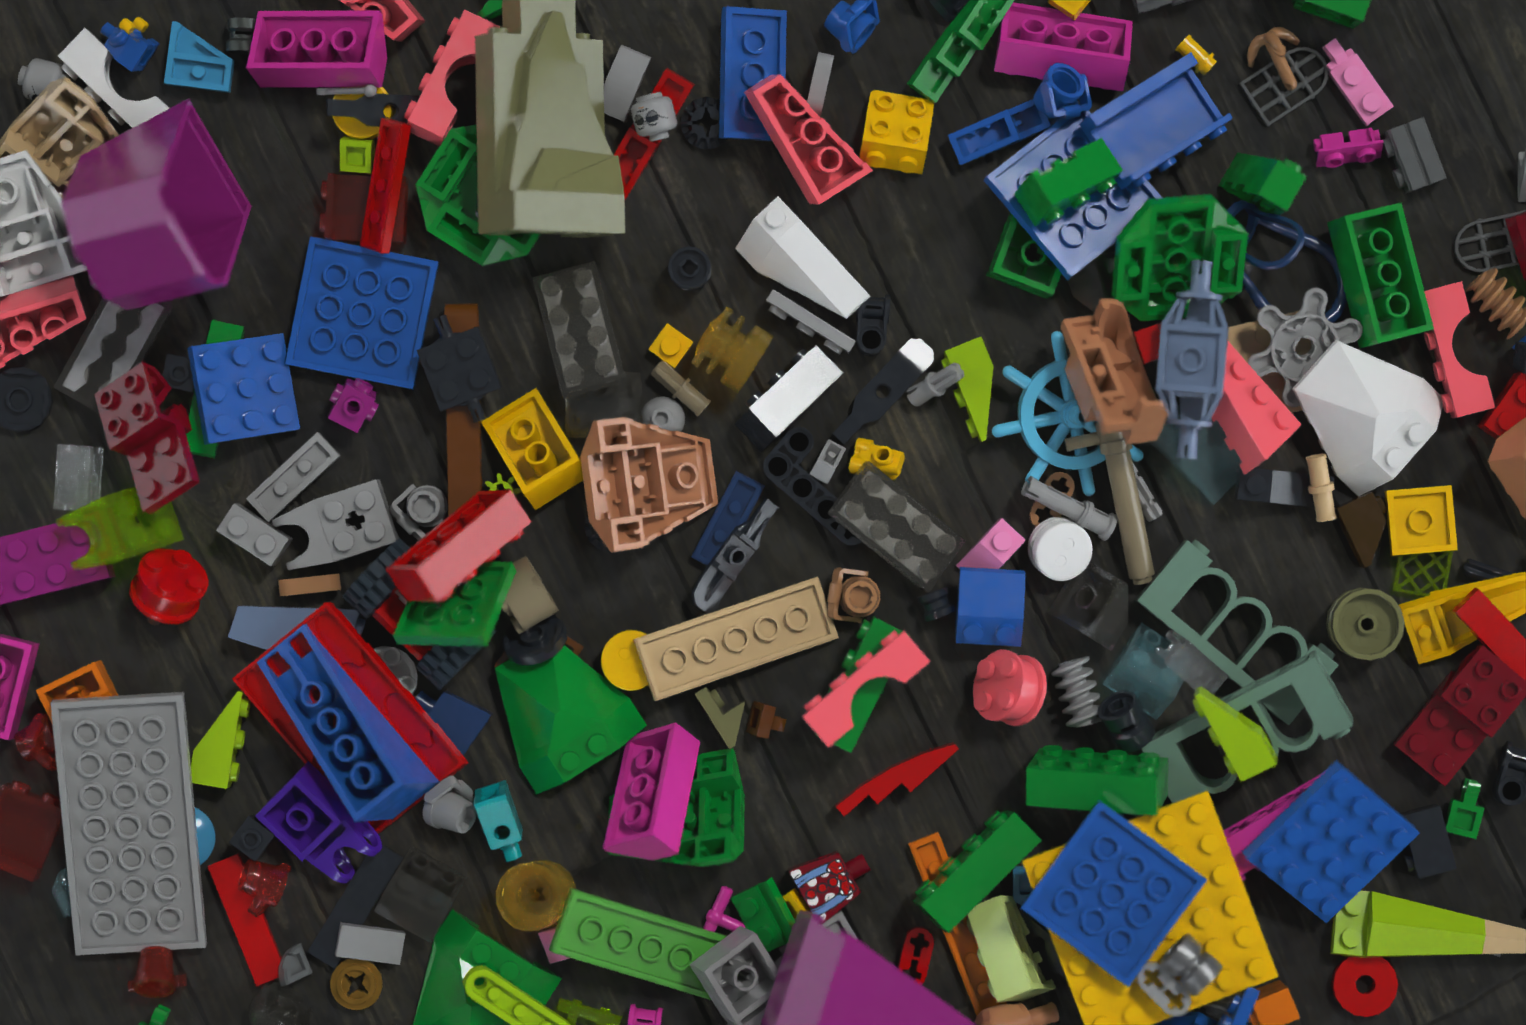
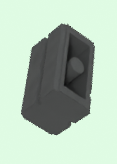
M1424 117L1383 133L1385 139H1383L1382 149L1387 158L1392 157L1396 170L1392 171L1394 181L1399 189L1404 188L1406 194L1447 178Z

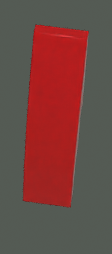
M666 68L652 93L661 92L662 96L671 98L677 117L695 84L671 69ZM634 122L614 155L619 156L625 200L663 140L650 142L649 136H639L636 133Z
M1475 587L1452 611L1490 652L1526 681V639L1498 608Z
M952 742L920 752L893 764L861 783L837 802L835 806L843 816H846L868 795L876 804H879L901 783L912 792L959 748Z

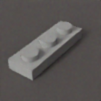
M774 289L766 300L771 305L768 309L770 312L783 320L787 316L799 322L796 326L797 329L810 337L817 333L826 339L823 345L839 355L843 350L849 354L856 342Z
M317 432L246 499L267 522H271L341 455Z

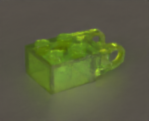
M136 486L103 496L56 519L58 527H80L86 531L90 538L88 552L78 560L71 562L73 570L113 565L184 540L172 503L169 502L152 514L143 512ZM135 517L139 519L140 523H136Z

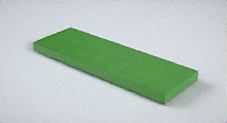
M570 888L549 950L559 955L711 1000L689 964L727 935Z

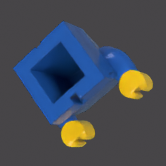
M136 17L133 22L124 18L121 20L119 27H114L107 22L100 31V33L108 38L104 45L114 59L131 72L143 70L160 44L153 38H143L142 34L149 24L141 17Z

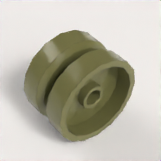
M1355 588L1345 591L1334 600L1327 613L1326 628L1329 639L1342 653L1356 659L1375 660L1385 657L1397 647L1403 637L1405 622L1402 610L1393 597L1381 590ZM1364 618H1369L1367 624L1370 626L1368 630L1361 627V622Z

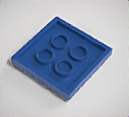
M283 333L187 348L205 445L300 429L289 365L285 364L287 351Z

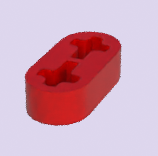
M914 927L907 932L897 967L903 972L904 969L908 970L910 968L912 959L917 960L916 971L921 973L920 977H914L913 980L920 985L926 979L934 947V939L928 929ZM918 933L924 934V940L928 941V945L921 946L919 956L913 955L915 945L910 942L911 937L917 938Z

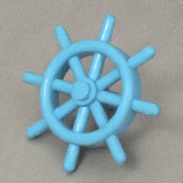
M1055 331L1051 334L1055 361L1039 369L1031 378L1012 366H1005L1003 368V376L1021 387L1023 391L1018 403V420L995 425L992 428V434L998 438L1021 433L1026 445L1038 457L1028 472L1025 482H1029L1028 478L1030 476L1039 480L1049 464L1064 469H1078L1083 493L1086 496H1092L1095 493V485L1091 467L1105 460V455L1101 454L1099 445L1087 452V447L1076 449L1073 456L1057 453L1069 431L1071 437L1084 435L1083 428L1090 433L1096 432L1095 423L1097 421L1085 422L1064 369L1068 361L1064 336L1060 331ZM1057 376H1059L1063 399L1044 387ZM1037 398L1056 411L1034 416V406ZM1059 424L1047 444H1045L1036 429ZM1133 445V448L1130 450L1132 460L1135 462L1141 461L1143 459V452Z

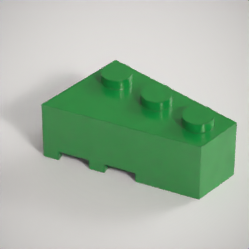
M1237 152L1218 186L1243 201L1255 204L1260 211L1281 215L1288 210L1307 176L1300 173L1302 167L1288 159L1281 162L1277 159Z

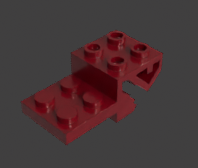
M141 362L95 393L94 396L109 449L127 455L142 511L152 514L200 483L186 436L192 430L187 410L182 404H173L160 413L159 405L165 401L164 398L171 390V386L154 366Z
M1478 645L1463 659L1456 672L1451 671L1432 693L1431 699L1393 745L1441 785L1446 786L1486 737L1492 738L1526 697V681L1483 645Z

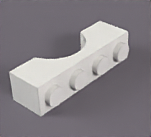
M86 28L58 55L64 62L61 68L73 80L80 77L88 85L84 90L97 103L103 99L111 107L108 114L121 126L127 122L134 128L169 109L156 96L142 101H131L120 97L110 81L109 69L113 56L105 45Z

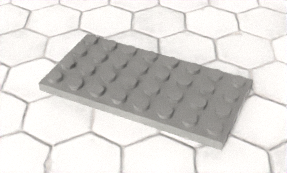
M184 692L52 700L51 712L75 954L92 955L206 948L207 935Z

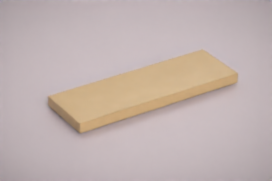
M814 577L633 640L653 699L657 701L835 640L839 637L833 619H830L827 615L828 604L819 578Z

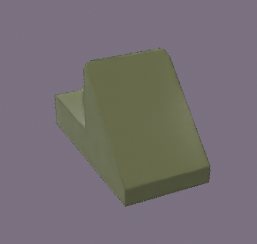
M707 686L695 692V695L724 742L731 749L736 744L745 700L723 713L721 707L725 706V703L716 689L709 691Z

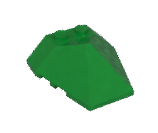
M565 645L554 657L542 663L518 665L508 659L495 667L518 764L536 794L572 779L620 749L647 726L630 697L612 685L604 676L596 672Z
M733 748L698 755L678 854L653 861L704 867L733 862L744 851L745 795ZM614 795L609 796L608 823L610 819ZM608 852L609 855L622 856V857H630V858H638V857H632V856H627V855H622V854H617V853Z
M452 909L434 938L413 1025H511L468 996L463 986V979L466 972L475 966L490 968L544 1005H546L562 978L536 961L534 963L529 962L478 929L479 925ZM478 977L474 981V985L479 986L483 984L485 978Z

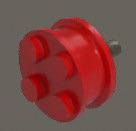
M156 549L142 557L138 565L137 574L131 581L129 593L136 608L148 617L147 620L151 625H159L160 622L165 624H181L189 621L196 615L200 606V600L208 589L209 581L204 568L198 561L192 558L189 552L185 550Z

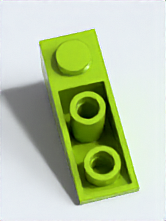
M980 336L944 351L946 358L942 359L941 363L943 369L952 363H958L964 371V377L956 382L958 388L954 389L953 393L959 408L966 407L970 419L965 420L971 437H978L979 442H982L987 437L994 366Z
M1199 686L1196 688V699L1192 700L1198 715L1201 718L1206 716L1211 728L1208 729L1210 737L1216 746L1221 745L1227 755L1224 757V762L1231 775L1237 773L1242 782L1277 765V754L1262 727L1203 687Z
M242 690L235 694L193 750L191 762L192 783L228 789L232 786V782L238 781L240 763L236 762L237 749L242 750L245 741V731L241 730L242 718H247L249 715L251 703Z

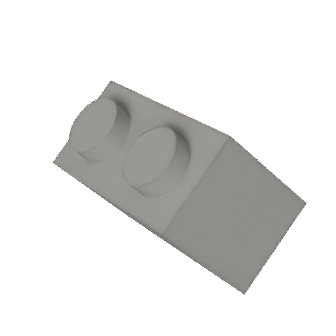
M240 503L232 505L216 530L269 566L277 565L293 540L292 537Z

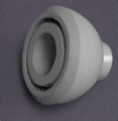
M661 396L651 399L644 405L640 414V423L652 424L662 429L682 432L685 425V414L677 401Z

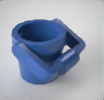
M842 0L826 18L824 27L840 41L841 48L845 52L856 53L879 24L876 0H856L850 5Z
M1055 63L1049 67L1033 97L1035 106L1048 118L1070 119L1080 116L1081 112L1090 110L1092 107L1086 75L1079 74L1073 67L1064 63ZM1078 99L1080 100V105L1072 104L1076 102Z

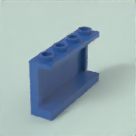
M1191 52L1090 114L1079 124L1091 143L1100 138L1104 140L1123 169V172L1116 179L1121 190L1133 184L1135 189L1152 178L1149 174L1156 168L1160 172L1165 171L1177 162L1174 157L1183 152L1187 157L1202 147L1200 141L1208 136L1212 141L1227 131L1225 124L1232 120L1233 117L1230 113L1224 117L1222 116L1193 72L1192 68L1198 62Z

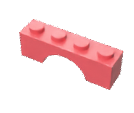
M465 9L460 19L454 17L447 31V35L451 36L447 45H440L433 58V63L436 66L432 74L425 73L418 88L422 92L418 101L412 100L405 112L404 118L408 120L407 124L411 125L410 133L440 147L457 118V109L448 99L445 84L451 74L457 69L466 65L476 64L475 36L487 34L488 28L500 27L499 25Z
M1462 281L1424 291L1434 327L1433 330L1424 332L1428 349L1434 350L1436 362L1433 363V371L1437 382L1442 381L1445 394H1441L1445 413H1450L1451 418H1458L1495 408L1487 376L1474 374L1466 370L1458 362L1453 352L1452 338L1455 328L1470 313Z
M895 630L879 642L883 646L882 649L874 655L867 652L854 663L858 669L847 677L845 673H842L829 684L832 689L831 692L823 698L818 694L803 706L807 710L802 715L803 718L828 747L854 726L850 713L851 701L856 690L863 683L876 677H892L906 683L930 662L904 630L899 634Z

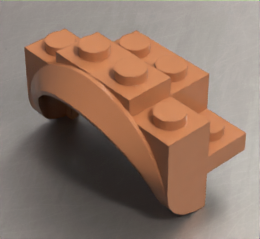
M1100 299L1094 315L1063 319L1060 328L1070 351V356L1064 369L1085 422L1097 420L1102 434L1121 431L1126 445L1157 440L1168 414L1164 403L1157 400L1149 382L1123 303L1115 299Z

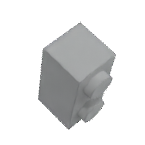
M828 439L810 475L828 484L846 448Z

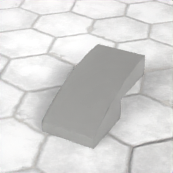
M624 45L620 46L604 83L605 114L623 122L625 121L651 57Z

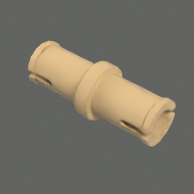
M1323 453L1306 457L1311 483L1308 486V491L1313 495L1317 522H1326L1337 518L1332 490L1335 489L1334 482L1330 481L1326 460L1327 455Z

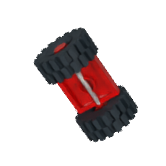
M400 538L390 545L342 596L366 620L372 615L392 635L396 630L407 601L385 569L410 549ZM494 629L491 634V637L496 633ZM403 645L420 661L416 668L438 690L442 689L483 647Z

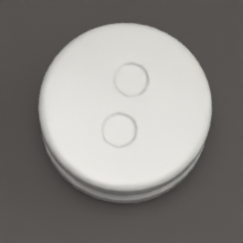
M1052 517L1041 522L1031 533L1028 541V555L1035 568L1046 577L1056 581H1067L1080 575L1088 566L1092 557V542L1088 533L1071 519Z

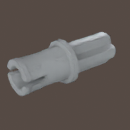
M952 363L937 373L930 372L923 381L908 388L907 393L909 394L907 398L912 405L916 407L921 406L932 397L944 395L946 388L964 377V371L958 363Z

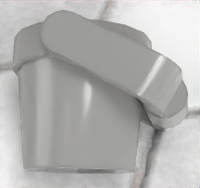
M412 484L393 501L389 510L397 519L396 522L409 535H413L420 541L426 534L419 526L431 527L439 525L444 521L448 512V500L443 491L435 486L425 485L416 488ZM408 496L406 502L407 513H404L397 505Z
M448 776L424 796L423 819L426 824L437 829L443 828L458 833H466L473 826L477 815L474 806L473 790L463 780H457L454 776Z

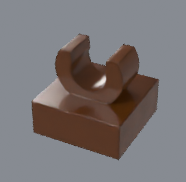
M753 700L746 732L757 737L769 739L771 729L784 732L787 719L774 715L776 707Z

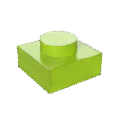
M343 136L340 139V171L372 174L375 157V139H356Z

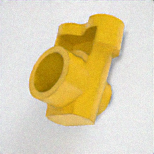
M858 438L855 444L854 455L850 459L849 473L864 476L867 473L866 470L871 473H876L883 481H892L901 473L905 459L904 452L891 449L888 446L875 445L874 440Z

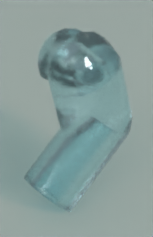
M67 868L62 869L58 873L52 888V894L64 918L72 915Z

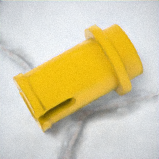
M1190 34L1175 49L1183 57L1191 52L1198 62L1194 66L1196 68L1194 72H1200L1203 76L1217 63L1213 58L1214 54L1206 52Z

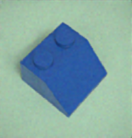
M960 567L955 618L956 643L1021 647L1024 621L1025 571Z

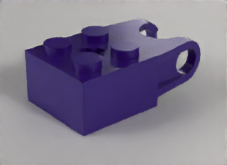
M309 761L255 815L301 861L306 859L328 877L339 883L349 882L355 874L350 859L344 851V847H351L368 856H375L382 849V841L375 829L368 821H354L331 782ZM365 838L371 842L372 846L365 840ZM336 865L340 867L344 873L340 872Z

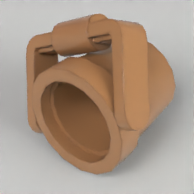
M836 568L833 571L827 601L829 602L827 615L830 619L862 623V618L859 617H866L878 608L880 590L873 580L865 577L868 576V571ZM844 573H846V574L859 575V576H853V577L847 579V580L842 584L843 574H844ZM839 604L848 615L854 617L838 615Z

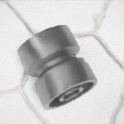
M1186 933L1165 953L1159 965L1172 977L1181 976L1180 982L1182 987L1192 996H1196L1214 980L1223 965L1209 953L1201 954L1202 945L1189 933Z

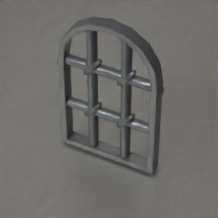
M1297 47L1286 52L1285 58L1291 66L1292 73H1296L1301 81L1292 91L1281 92L1275 84L1281 80L1279 75L1276 77L1272 76L1271 78L1266 69L1274 65L1273 61L1239 83L1249 98L1252 107L1256 109L1267 127L1309 99H1314L1325 87L1328 80V68L1325 58L1318 51L1309 47ZM1297 51L1311 53L1299 62H1294L1289 55ZM1317 57L1323 67L1309 77L1307 75L1304 77L1299 67ZM1263 73L1268 82L1250 93L1245 83ZM1324 73L1321 86L1314 92L1308 83ZM1301 87L1302 89L1305 87L1309 96L1293 107H1290L1285 98ZM1267 88H1272L1278 97L1260 108L1253 97ZM1282 102L1286 111L1269 122L1263 112Z
M1526 210L1486 219L1479 218L1465 225L1457 233L1454 241V253L1458 262L1465 269L1473 272H1484L1492 268L1502 269L1519 265L1505 219L1523 213ZM1503 219L1505 228H1502L1500 231L1483 234L1481 223ZM1476 224L1478 233H1475L1476 236L1460 239L1461 234L1468 227ZM1507 235L1509 245H1506V248L1487 251L1485 241H1488L1487 238ZM1480 241L1482 251H1479L1478 254L1460 256L1458 251L1459 244ZM1510 252L1512 263L1490 267L1489 258H1492L1491 256ZM1483 258L1485 269H1476L1467 265L1465 261Z

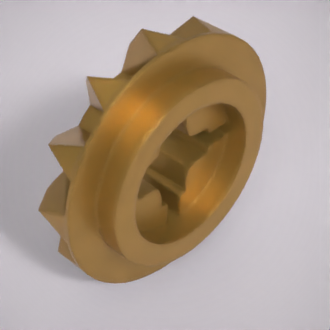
M347 959L335 968L331 976V992L335 1000L343 1007L351 1010L365 1009L375 1003L383 988L381 973L373 962ZM364 972L366 975L363 977L362 984L368 993L358 988L349 995L348 991L352 983L345 974L349 977L357 978Z

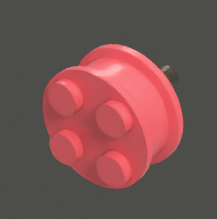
M997 650L991 653L985 659H982L977 666V673L973 684V704L975 709L987 720L1002 721L1011 726H1022L1029 723L1038 714L1042 705L1048 704L1051 700V693L1046 691L1047 680L1044 668L1037 659L1031 656L1017 655L1009 650Z

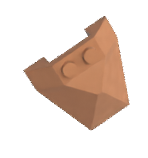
M626 417L593 421L580 459L589 522L610 552L642 548L660 535L669 533L681 523L690 521L718 505L710 439L679 431L662 429L652 424L635 422L633 419Z

